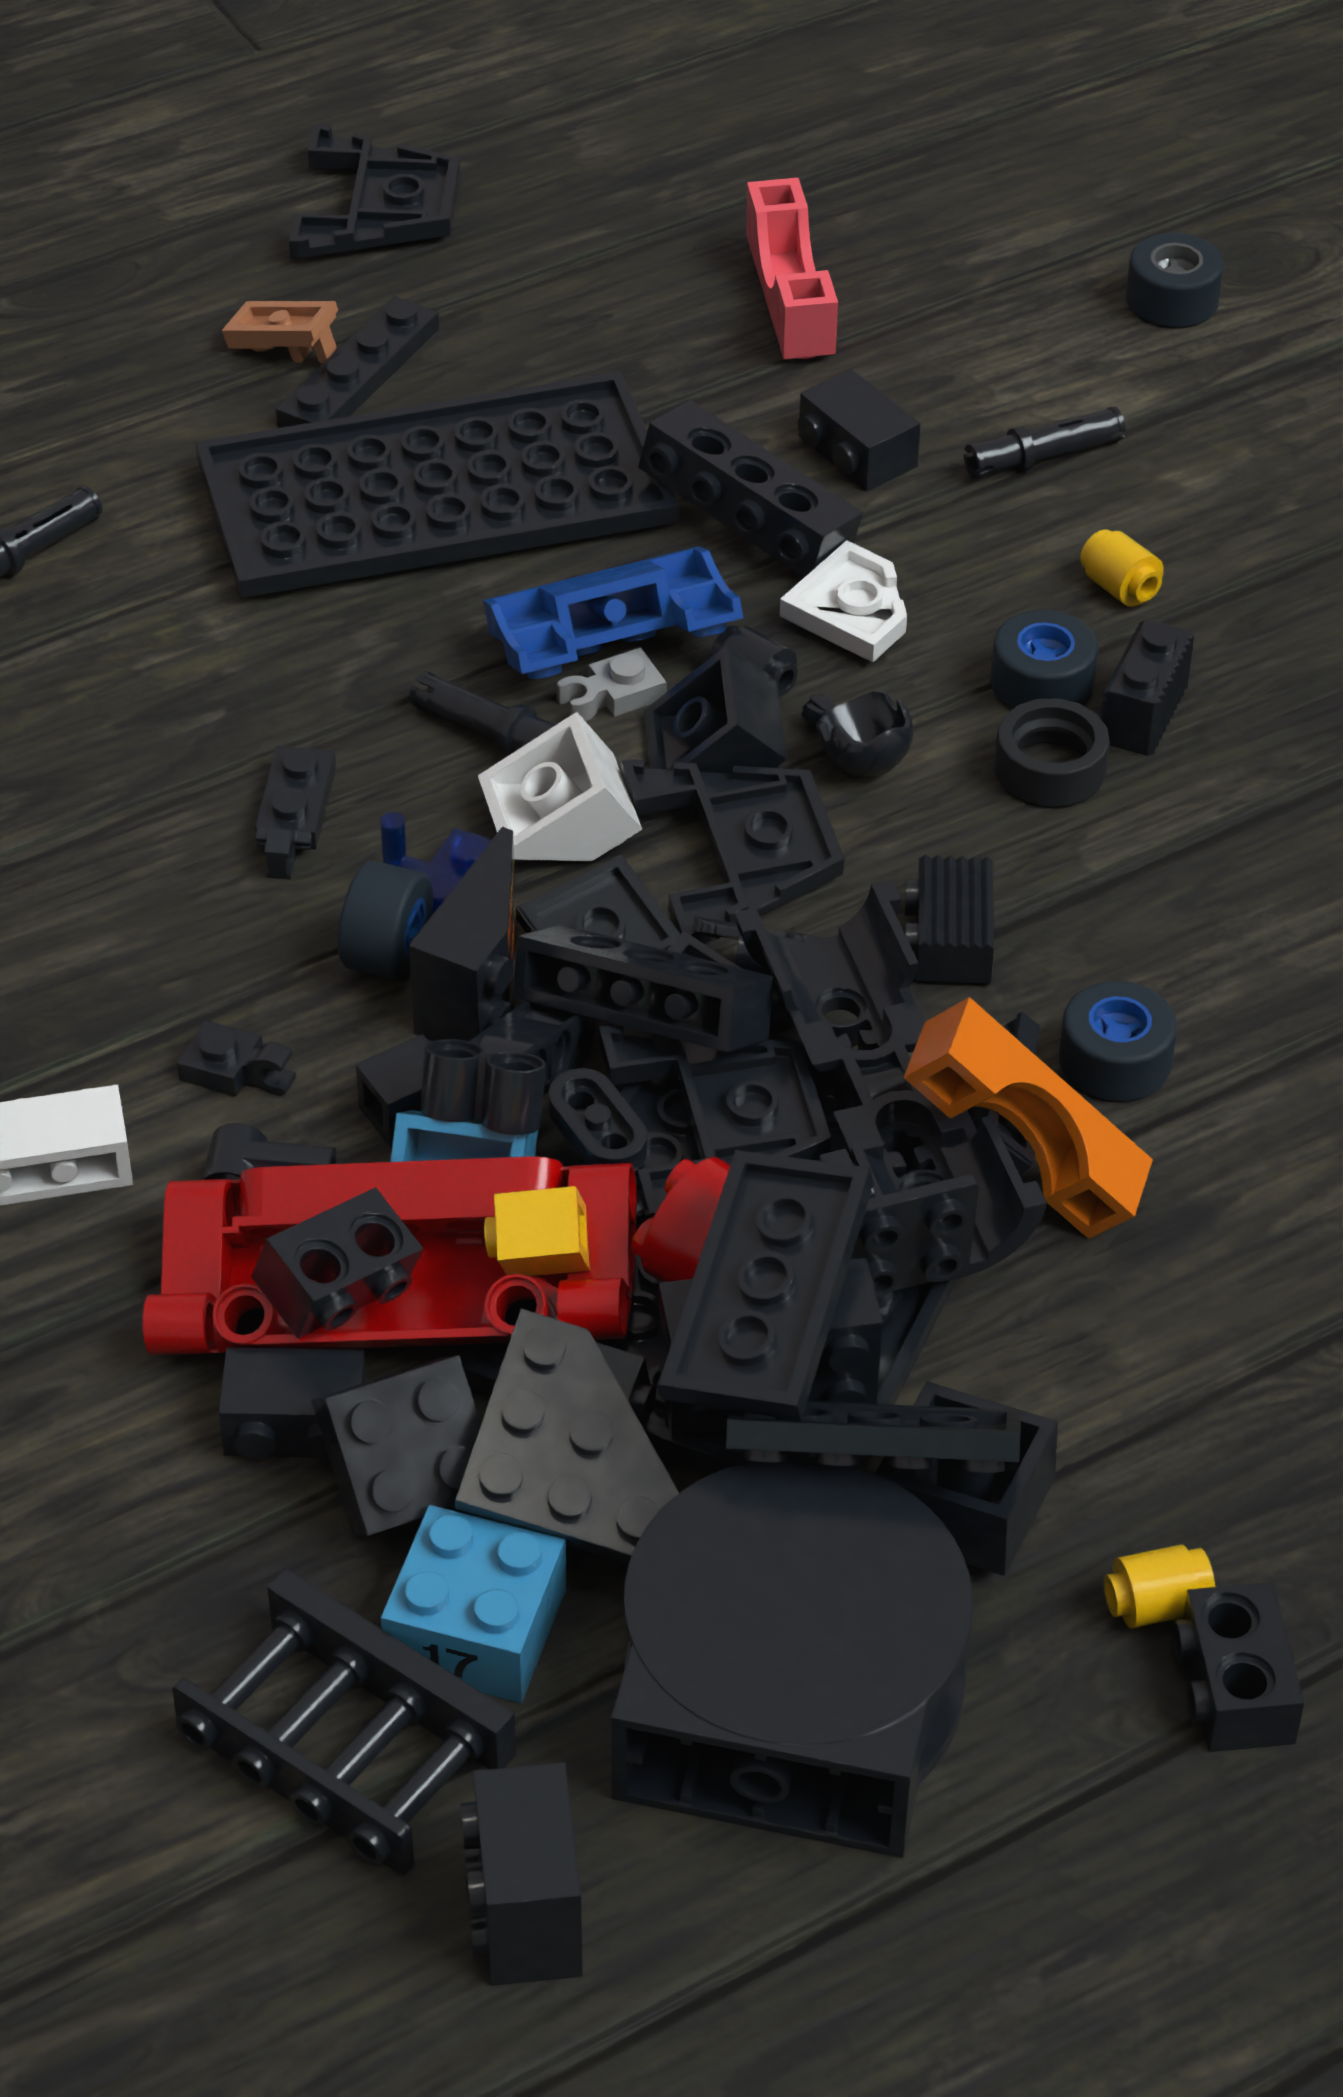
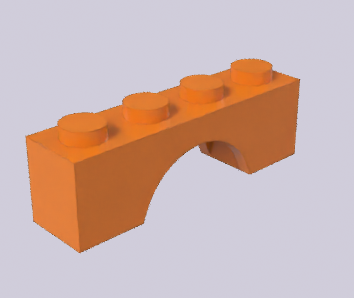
M970 997L924 1023L904 1075L906 1081L950 1119L971 1107L991 1109L1008 1119L1022 1133L1024 1138L1028 1140L1035 1152L1042 1178L1043 1196L1046 1202L1088 1239L1135 1217L1153 1161L1149 1155Z

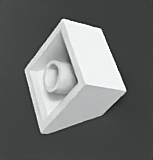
M577 712L478 775L497 833L501 827L513 830L514 859L593 861L642 830L613 752Z

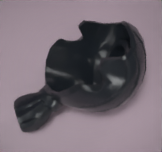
M872 691L837 706L830 697L824 694H817L810 697V700L802 707L801 715L807 725L817 729L821 745L829 760L840 771L852 776L870 778L888 773L903 760L913 742L914 728L908 709L902 700L896 701V707L885 692Z

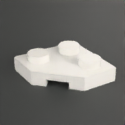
M847 540L780 598V617L871 662H874L906 633L907 613L903 600L899 598L896 586L897 576L893 562Z

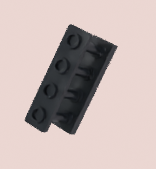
M285 1569L267 1587L273 1631L212 1694H209L184 1677L172 1688L177 1728L182 1736L197 1749L208 1751L211 1748L232 1762L237 1772L251 1785L260 1789L268 1786L289 1800L295 1811L308 1823L317 1827H322L325 1824L348 1839L354 1851L365 1861L376 1866L384 1863L404 1876L415 1864L412 1829L408 1823L464 1761L474 1762L476 1760L488 1769L505 1768L516 1755L515 1713L290 1570ZM305 1650L329 1666L268 1731H265L236 1711L293 1651L303 1652ZM350 1687H363L383 1700L386 1704L325 1769L293 1749L300 1739ZM418 1723L443 1739L442 1743L383 1807L350 1786L406 1724L416 1725Z

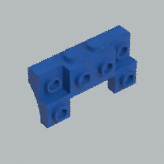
M700 546L482 600L489 634L503 642L508 665L521 674L527 673L530 679L545 678L562 672L561 664L578 660L577 655L596 652L602 649L603 643L623 639L625 642L645 640L655 636L656 630L674 625L688 632L692 631L695 637L711 636L724 632L727 628L726 622L743 618L740 597L734 594L722 579L710 551Z

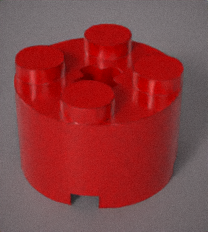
M718 1157L704 1159L698 1164L689 1159L679 1162L666 1180L665 1193L667 1196L661 1203L655 1216L647 1219L636 1231L631 1243V1251L641 1258L644 1271L661 1283L693 1279L730 1168L728 1163Z

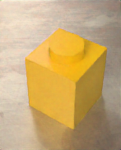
M576 1186L494 1194L495 1217L485 1218V1243L488 1257L497 1258L506 1275L540 1276L590 1271L586 1204Z

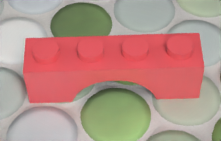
M799 178L747 182L746 236L783 359H810L815 356L836 354L838 300L828 270H815L809 233L808 206Z

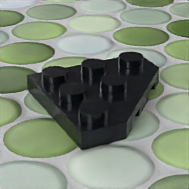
M521 1309L458 1490L454 1509L484 1519L563 1538L567 1545L629 1564L634 1548L645 1528L654 1516L679 1492L590 1331L586 1328Z

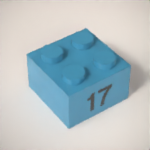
M429 1505L381 1616V1628L483 1694L522 1704L567 1590L565 1539Z

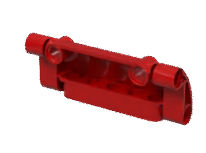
M503 1157L258 1167L242 1171L240 1179L169 1181L164 1198L161 1294L148 1295L143 1308V1336L146 1350L149 1355L226 1353V1347L354 1349L502 1343L509 1345L515 1326L508 1325L505 1322L506 1312L513 1303L521 1299L536 1301L535 1313L588 1329L594 1340L625 1339L632 1304L636 1255L631 1251V1243L636 1233L637 1217L636 1179L633 1164L571 1165L563 1167V1163L552 1158ZM576 1186L586 1204L590 1271L540 1276L506 1275L497 1258L488 1257L485 1243V1218L495 1217L494 1194ZM376 1187L423 1247L411 1274L413 1279L411 1285L403 1294L389 1303L380 1304L376 1300L359 1308L352 1318L334 1330L325 1331L321 1327L301 1338H297L251 1277L266 1239ZM255 1308L264 1309L263 1323L256 1331L247 1335H239L237 1333L238 1321L244 1313Z

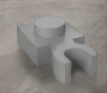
M641 647L589 664V677L568 676L557 682L558 703L564 704L570 701V716L577 712L584 721L593 718L598 709L607 707L613 716L616 717L649 706L667 692V682Z

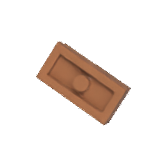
M246 301L222 329V333L228 349H252L256 352H262L274 347H288L292 359L297 363H302L312 351V347L317 354L319 362L324 363L337 349L330 325L336 318L338 307L335 301Z

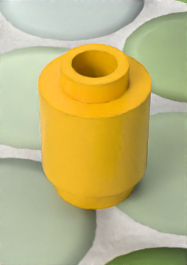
M1100 530L1087 540L1081 551L1080 561L1085 568L1087 577L1126 606H1137L1152 599L1161 587L1163 576L1162 561L1121 531Z
M1183 1544L1115 1558L1112 1574L1104 1576L1103 1584L1106 1602L1112 1616H1122L1126 1625L1132 1629L1183 1618L1187 1590L1215 1587V1580L1205 1551L1202 1548L1188 1550Z

